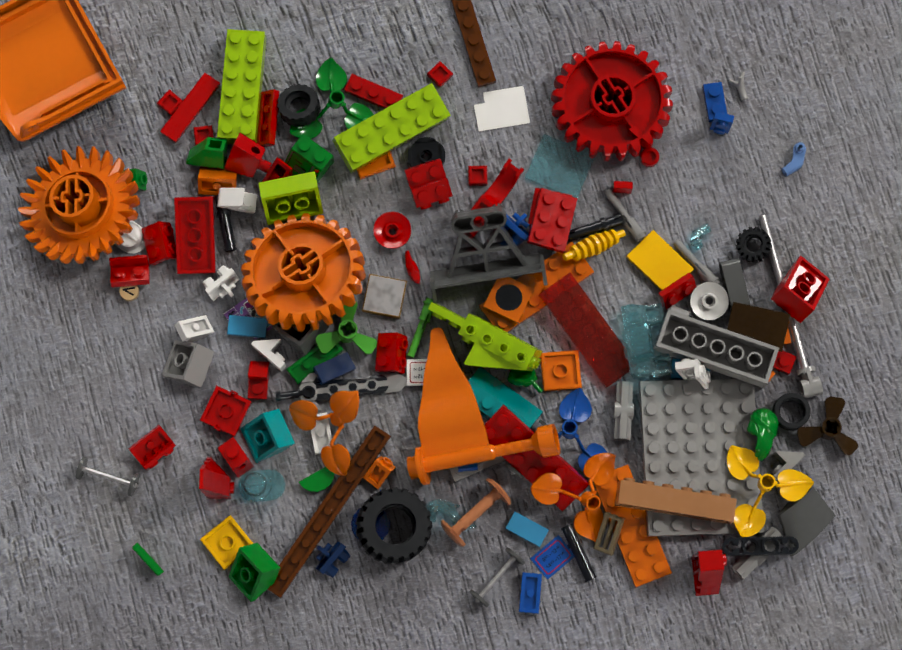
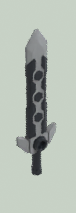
M310 373L302 381L299 387L300 390L276 392V400L301 398V400L312 402L316 405L318 411H322V408L316 401L330 400L332 394L337 391H358L359 396L399 392L407 385V378L398 373H390L354 379L332 380L321 385L320 382L314 383L317 376L315 373Z

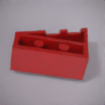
M722 549L698 551L691 557L695 596L719 594L724 566H727L726 554L722 553Z

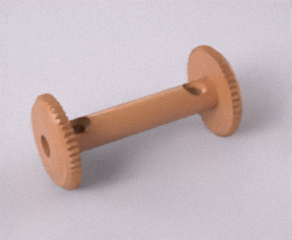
M491 478L486 479V482L492 489L491 492L460 518L454 526L451 527L444 520L441 521L443 530L460 547L466 545L459 536L461 532L475 522L496 500L502 499L507 505L511 504V499L505 490Z

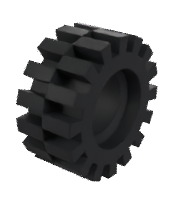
M748 227V230H742L743 233H739V238L736 240L738 253L747 262H762V259H766L768 253H771L772 243L769 235L762 228L759 229V227ZM758 238L761 241V247L758 251L752 252L747 249V242L750 239Z

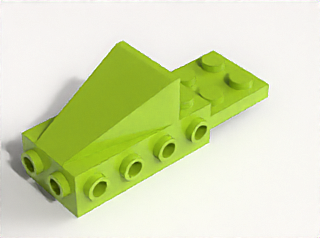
M431 302L428 309L433 311L432 315L440 320H450L449 325L460 329L458 334L463 336L461 340L473 345L464 362L465 365L531 372L533 369L536 370L541 362L539 358L543 352L542 350L476 315L468 313L467 317L464 318L440 304Z

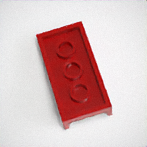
M214 196L174 197L177 274L216 273Z

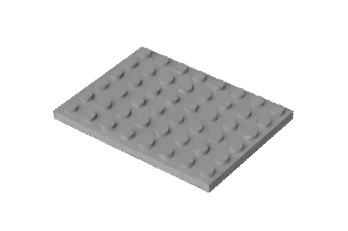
M739 379L711 380L709 382V389H704L697 380L640 381L639 399L644 481H652L656 486L670 484L674 486V489L680 490L681 487L692 488L693 492L699 493L700 490L711 491L712 495L717 496L720 493L730 494L731 498L737 499L736 508L742 504H749L753 507L761 492L757 486L759 479L752 478L749 475L744 480L734 478L727 467V454L731 445L747 448L756 453L757 436L747 431L750 414L756 410L754 385ZM760 466L753 474H760ZM762 498L756 509L762 510ZM646 511L647 537L739 534L734 523L725 524ZM764 526L757 534L764 533Z

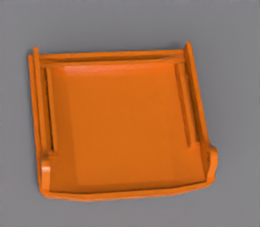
M10 0L0 6V120L16 140L25 142L126 89L122 78L78 0Z

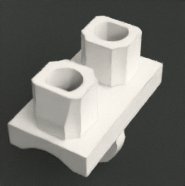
M223 265L217 271L220 277L216 281L211 277L203 281L206 288L205 291L213 301L219 296L223 298L227 294L232 298L234 294L231 290L236 287L235 283L240 280L232 268L229 269Z

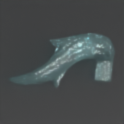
M442 499L432 500L427 506L431 514L430 521L436 522V512H442L451 519L454 526L462 518L456 510L460 505ZM471 524L468 528H475L477 526Z

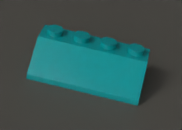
M481 367L469 379L480 413L488 420L504 404L531 429L543 413L542 410Z

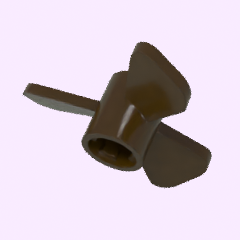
M830 396L824 401L826 420L819 427H800L797 430L799 444L802 447H806L821 437L825 440L834 439L843 454L850 456L858 448V443L841 433L842 425L838 420L846 403L843 398ZM827 423L831 424L830 428L832 430L835 429L834 433H827L825 431Z

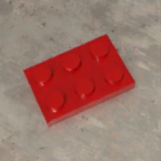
M541 188L527 243L564 253L578 198Z

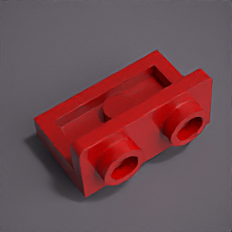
M158 221L142 228L150 265H156L168 259H177L174 231L169 222Z
M398 332L378 333L375 371L405 373L407 364L406 351L408 348L407 336Z
M157 425L128 449L146 470L156 466L161 457L170 455L176 445L162 427Z

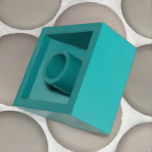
M280 409L264 412L240 428L255 463L281 453L295 444Z

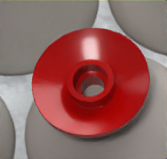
M386 212L379 216L374 224V237L385 248H400L410 239L411 224L399 212ZM391 229L396 230L394 235L389 233Z

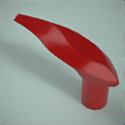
M408 250L405 252L407 272L412 281L420 285L419 269Z

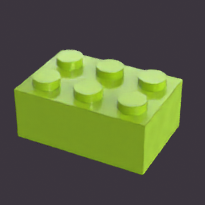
M315 171L259 182L267 225L274 224V221L277 219L285 222L288 215H294L296 219H300L304 213H309L310 216L324 214Z

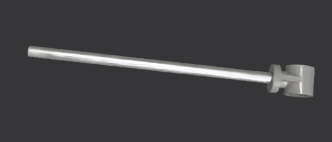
M766 215L759 216L761 228L767 232L771 239L772 248L770 249L771 253L769 256L777 284L779 285L783 280V274ZM790 316L789 327L801 369L796 371L798 377L802 376V380L798 381L800 394L804 398L822 395L823 387L819 376H813V373L816 372L815 366H808L796 320Z

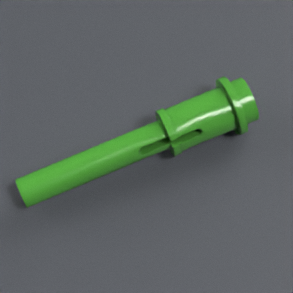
M426 298L423 301L424 305L418 317L420 321L407 356L414 358L427 323H430L433 311L428 308L433 299Z

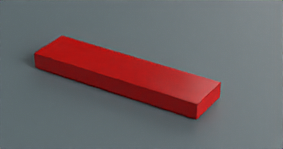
M204 73L160 132L177 143L221 85L220 82Z

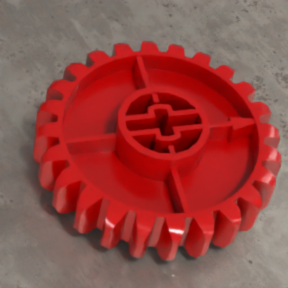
M615 41L612 49H608L605 42H599L598 51H595L593 47L588 45L584 49V57L579 53H574L571 57V64L564 63L561 66L562 75L555 77L554 87L556 89L551 93V101L555 104L551 112L554 117H559L556 122V128L558 130L567 129L564 137L566 142L577 140L576 151L581 152L586 147L589 148L590 158L594 159L597 153L601 152L603 160L609 161L611 154L615 153L619 161H624L627 151L633 157H637L641 147L647 150L652 148L653 139H660L663 135L662 127L669 124L670 116L668 113L673 108V102L668 99L672 94V87L664 85L668 76L666 72L656 73L659 67L657 60H652L649 63L646 62L648 52L645 50L638 55L634 54L635 45L629 44L626 50H621V43ZM595 96L600 101L598 104L595 101ZM625 99H627L629 106L625 103Z

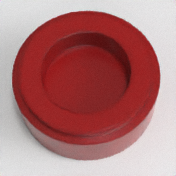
M655 148L644 149L640 155L641 163L646 167L655 166L659 161V152Z

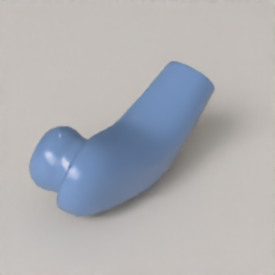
M801 142L794 145L791 162L781 169L786 177L798 171L804 163L806 147Z

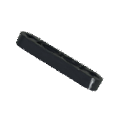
M791 536L728 538L721 545L723 554L729 557L791 555L799 548L797 539ZM778 540H781L780 544H786L789 540L791 544H794V547L791 548V551L787 547L780 548L781 552H779ZM738 541L742 542V553H739L740 549H733L732 553H730L729 549L725 548V546L729 545V542H731L732 546L740 545ZM751 541L755 544L754 552L746 551V542ZM766 541H772L775 544L774 551L769 552L765 549Z

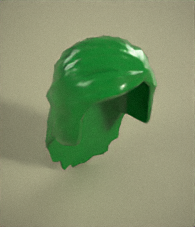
M767 408L754 410L750 414V421L747 427V431L750 434L757 436L755 456L760 462L769 455L773 440L777 436L779 424L777 416Z

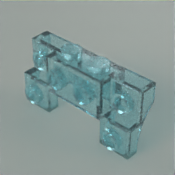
M630 304L622 306L624 324L622 337L627 348H624L626 359L629 360L630 374L633 379L649 375L657 378L673 374L670 355L655 356L650 326L663 324L664 311L662 304Z

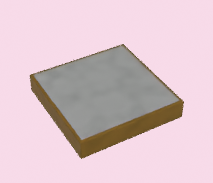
M369 274L362 312L400 319L407 281Z

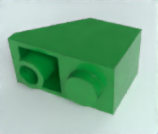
M207 137L190 149L186 164L224 169L227 159V139Z

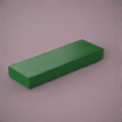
M338 343L330 352L322 354L318 346H316L306 356L304 355L286 370L297 385H299L310 373H315L313 370L314 366L338 356L344 349Z

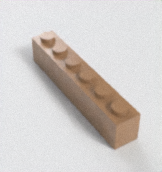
M624 478L617 483L615 506L731 524L734 522L737 499L731 498L730 494L720 493L717 496L712 495V492L707 490H700L699 493L693 492V489L688 487H681L680 490L674 489V486L670 484L656 486L652 481L638 483L633 478Z

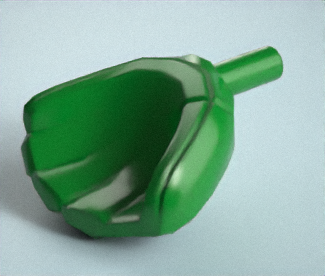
M534 369L532 372L511 370L509 372L507 380L511 384L520 387L532 385L539 394L543 391L535 382L537 376Z

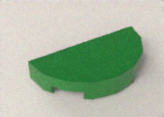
M324 467L299 481V484L310 492H321L331 486L335 473Z
M139 543L132 547L157 576L164 572Z

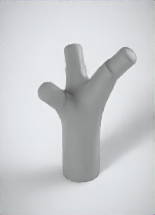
M745 72L741 73L738 81L729 79V83L737 88L741 101L748 99L744 86Z

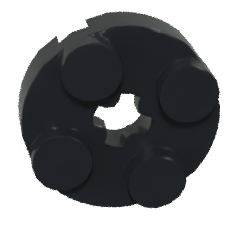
M419 138L408 150V162L411 167L439 158L442 161V165L445 163V149L434 138ZM424 152H428L429 155H432V158L425 161L421 156L424 155Z

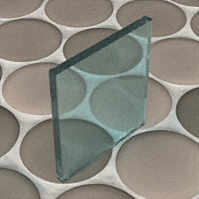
M544 134L529 170L525 174V178L554 191L570 194L572 197L578 198L595 158H590L589 152L584 150L578 152L575 150L576 147Z

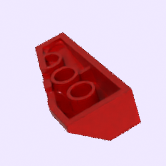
M207 457L200 468V491L209 499H231V494L235 492V482H231L232 479L211 457Z

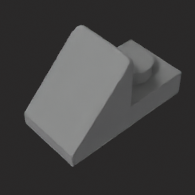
M775 451L773 455L783 464V466L779 464L772 471L775 480L778 482V474L783 470L792 469L805 454L803 452Z

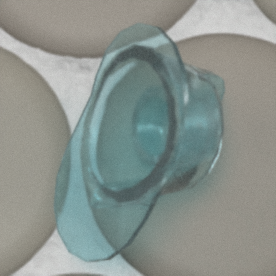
M255 470L247 472L242 476L239 481V491L243 498L248 501H270L277 499L283 494L286 483L284 477L275 470Z

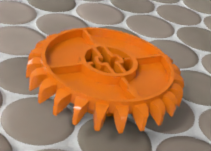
M77 146L76 160H73L67 151L63 149L61 153L64 164L59 165L55 159L49 156L47 159L52 171L49 173L37 166L35 169L42 178V181L39 183L32 179L26 180L35 193H20V196L31 207H19L18 211L23 216L31 219L21 221L19 224L23 229L32 231L26 234L25 238L31 243H37L34 248L39 253L47 252L45 256L50 260H56L60 256L59 260L63 264H69L73 258L77 264H83L86 261V257L96 261L100 257L99 253L103 251L107 255L112 253L111 246L115 243L121 245L124 242L121 237L123 233H131L133 230L129 222L136 220L138 217V213L133 209L140 204V198L134 195L139 190L138 184L135 181L131 182L133 173L129 168L124 171L125 165L120 158L113 164V156L108 150L105 151L100 161V153L94 146L91 148L89 158H87L82 148Z

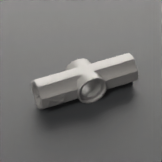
M620 381L616 384V402H614L613 419H615L613 440L630 441L631 420H633L634 403H632L633 383L629 381Z
M772 526L762 537H780L782 534ZM766 541L764 547L767 551L771 552L775 548V544L772 541ZM753 543L746 551L754 552L755 544ZM743 556L731 569L738 577L744 580L769 556Z

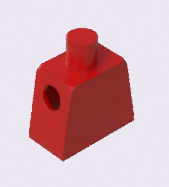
M239 133L224 169L252 178L257 169L267 173L272 163L262 159L266 151L264 147Z
M234 437L218 447V450L238 478L254 467Z

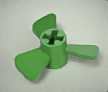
M357 302L353 307L343 306L346 315L340 317L341 323L337 331L317 335L316 344L322 354L330 352L339 342L350 343L352 341L367 355L374 351L377 346L376 339L357 333L358 328L353 321L358 306ZM344 327L347 331L351 329L353 333H350V335L344 336L342 329Z

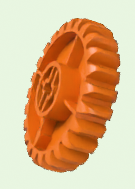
M304 213L301 220L297 221L294 215H288L286 224L277 219L274 221V230L267 227L261 230L263 239L253 238L251 243L254 250L249 249L245 252L244 257L247 262L241 266L244 276L242 286L246 291L249 304L254 306L257 315L260 317L266 316L269 324L275 325L280 322L284 330L290 329L292 324H295L298 332H303L306 324H310L314 331L319 329L320 320H323L329 326L333 324L332 316L334 314L338 317L346 315L344 305L348 307L355 305L354 295L361 294L363 290L361 281L366 277L363 268L365 260L360 251L358 241L352 238L347 228L340 229L338 221L333 219L326 223L324 215L320 214L312 221L309 213Z

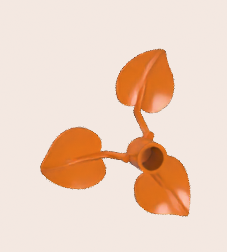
M337 391L330 397V408L333 413L324 416H317L318 409L310 401L298 400L293 402L289 406V411L294 423L300 429L305 431L312 430L316 426V420L330 418L334 426H338L336 433L330 441V446L322 448L321 459L325 467L331 472L341 476L347 475L350 466V454L343 445H334V442L340 431L344 428V424L350 423L356 418L359 408V392Z
M599 453L586 461L583 473L590 478L588 482L591 492L586 491L581 496H577L560 489L562 486L561 478L555 473L548 472L541 475L531 485V493L537 501L545 505L556 503L559 500V493L579 500L585 507V511H580L576 514L573 522L574 529L581 536L596 542L603 520V513L599 508L601 500L596 496L597 491L594 489L593 482L596 485H605L611 480L614 474L616 455Z

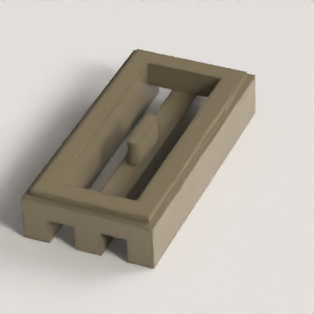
M605 512L593 549L612 556L625 518ZM609 518H611L612 520H611V523H610V526H609V529H608V532H607V535H606V538H605L603 547H600L601 542H602V539H603V536H604V533H605V530H606V527H607L608 520H609ZM616 521H618L609 550H607Z

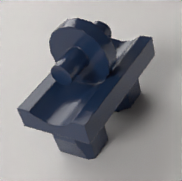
M339 541L333 547L329 543L324 548L318 545L317 549L320 553L316 556V559L320 563L315 569L333 578L339 569L332 563L336 559L345 563L350 558V554L345 549L346 546Z

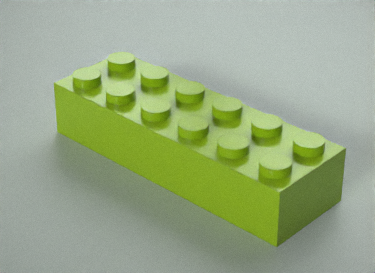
M227 29L217 138L227 139V144L233 145L239 133L257 143L266 50V35L263 31Z
M430 83L333 138L332 142L350 173H353L448 120L451 115L434 85Z

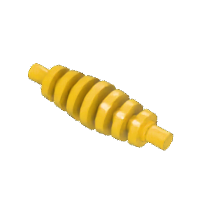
M611 229L592 234L569 248V252L562 255L565 261L570 259L578 261L599 255L613 245L618 244L619 238L626 236V233L623 229L617 232Z

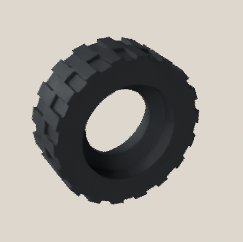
M292 85L284 89L277 100V107L281 118L290 126L304 127L315 121L316 117L320 114L321 107L317 93L307 85ZM302 98L308 102L307 109L302 112L294 113L290 109L291 102L296 99Z

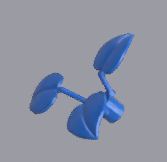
M578 388L569 393L560 404L559 414L566 421L563 422L562 431L559 432L558 436L559 439L561 436H564L566 439H576L583 452L578 457L579 468L583 471L584 465L590 457L599 453H607V451L596 443L590 444L585 449L579 439L576 422L582 423L589 419L592 407L583 390Z

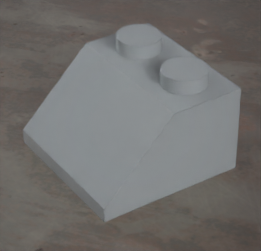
M175 340L162 376L189 386L201 388L209 365L212 362L214 351L197 343Z

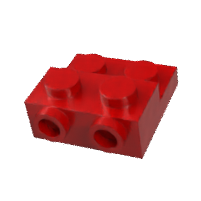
M440 158L404 170L414 204L417 208L420 207L421 210L427 209L432 206L431 203L438 201L439 204L448 202L449 197L453 196Z

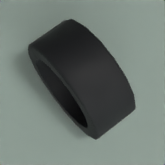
M798 393L782 395L777 399L772 408V412L778 418V426L784 430H797L807 423L810 417L811 408L809 403ZM795 401L799 403L803 412L798 422L788 423L781 417L780 408L784 402Z

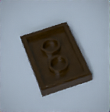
M733 302L727 330L779 347L778 351L782 352L790 314Z

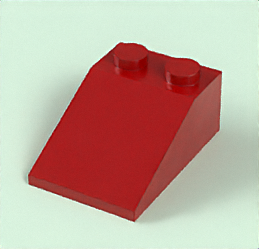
M800 255L776 288L771 300L790 314L792 318L801 323L815 310L830 279Z

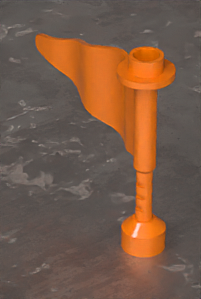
M439 327L431 330L430 348L424 371L423 391L418 416L421 446L415 448V456L407 457V469L412 480L420 479L422 485H429L431 482V472L490 461L496 457L534 450L544 458L560 455V441L554 424L537 427L530 439L495 446L489 445L487 432L475 394L453 355L444 330Z

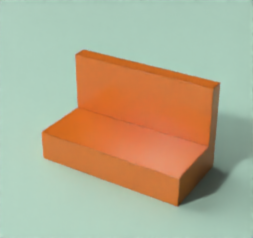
M200 167L198 194L218 195L219 188H237L238 173L221 168Z

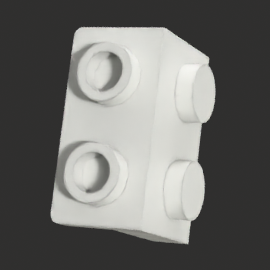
M685 358L681 362H675V370L684 380H697L704 389H709V382H711L710 372L706 370L705 365H702L698 359Z

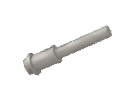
M611 189L605 191L604 193L617 212L621 214L625 222L624 226L633 236V241L636 240L637 243L642 241L646 237V231L640 228L634 217H630Z
M679 239L673 243L698 271L697 275L704 282L721 283L719 277H715L706 265L703 266Z

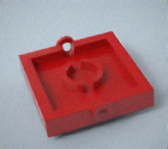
M216 385L200 421L214 427V430L223 431L236 437L252 401L239 396L233 390L230 392Z

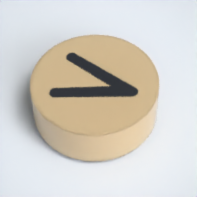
M137 285L120 287L119 293L124 300L133 301L139 296V288Z

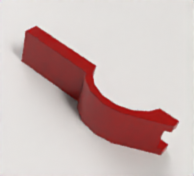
M509 158L496 180L478 199L471 210L492 207L494 204L498 206L497 203L501 204L517 183L524 169L522 167L520 169L516 168L511 164L512 160ZM478 216L474 218V221L482 223L484 219ZM479 231L470 232L474 237L479 233Z

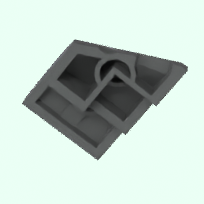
M811 487L800 500L788 502L778 514L779 522L783 528V535L794 537L799 543L798 550L790 556L796 555L805 548L836 516L814 487ZM788 540L789 547H790V550H789V551H791V548L794 547V544H791L790 541Z

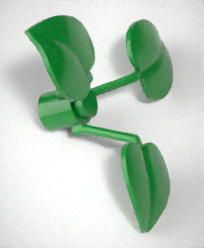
M332 57L321 65L316 75L318 88L321 91L330 90L328 103L311 124L304 127H294L291 125L289 132L296 138H300L302 134L310 139L317 137L323 128L318 119L322 117L329 107L333 109L343 107L344 112L348 114L344 119L347 129L374 115L367 106L361 103H354L351 105L350 110H347L346 103L343 102L345 99L344 93L340 91L347 83V75ZM301 109V110L297 111L296 113L302 112V111H304V110H306V109Z

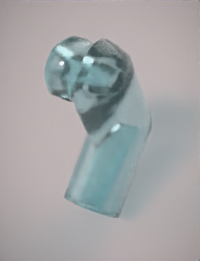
M707 223L695 229L691 234L690 244L695 250L703 247V236L711 232V228Z

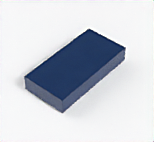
M348 352L313 367L321 385L356 369Z

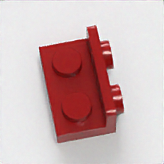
M147 255L109 258L112 288L150 284V265Z

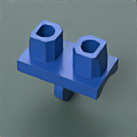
M514 213L512 217L516 220L515 222L506 214L507 221L504 228L507 232L510 228L515 232L511 238L519 246L528 240L529 233L521 227L522 225L527 229L530 226L525 221L528 215L524 213L522 216H519L517 213Z

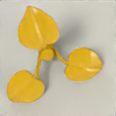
M731 445L728 450L727 467L734 478L744 480L749 475L752 478L759 479L757 486L761 492L753 507L749 504H742L735 509L733 523L739 535L743 538L757 534L765 525V512L756 509L765 492L771 491L774 486L780 487L781 497L787 501L795 502L803 498L814 484V481L806 474L793 469L780 472L777 477L778 482L771 474H753L759 467V461L755 456V452Z

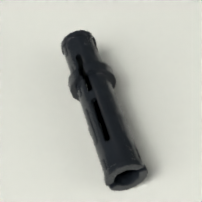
M218 195L214 196L217 208L216 217L219 218L225 252H232L237 250L230 220L231 211L226 208L222 210L221 207H217Z
M619 213L605 219L602 217L599 221L570 230L568 236L569 243L624 225L621 214Z
M573 524L561 528L568 542L567 547L568 549L571 548L585 582L596 578L597 576L581 545L583 542L578 538Z

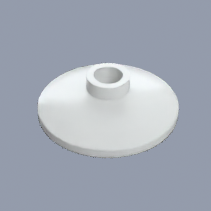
M705 282L693 290L690 304L693 312L698 317L704 320H715L726 312L729 305V297L721 285L714 282ZM707 297H711L713 299V302L711 304L706 303Z

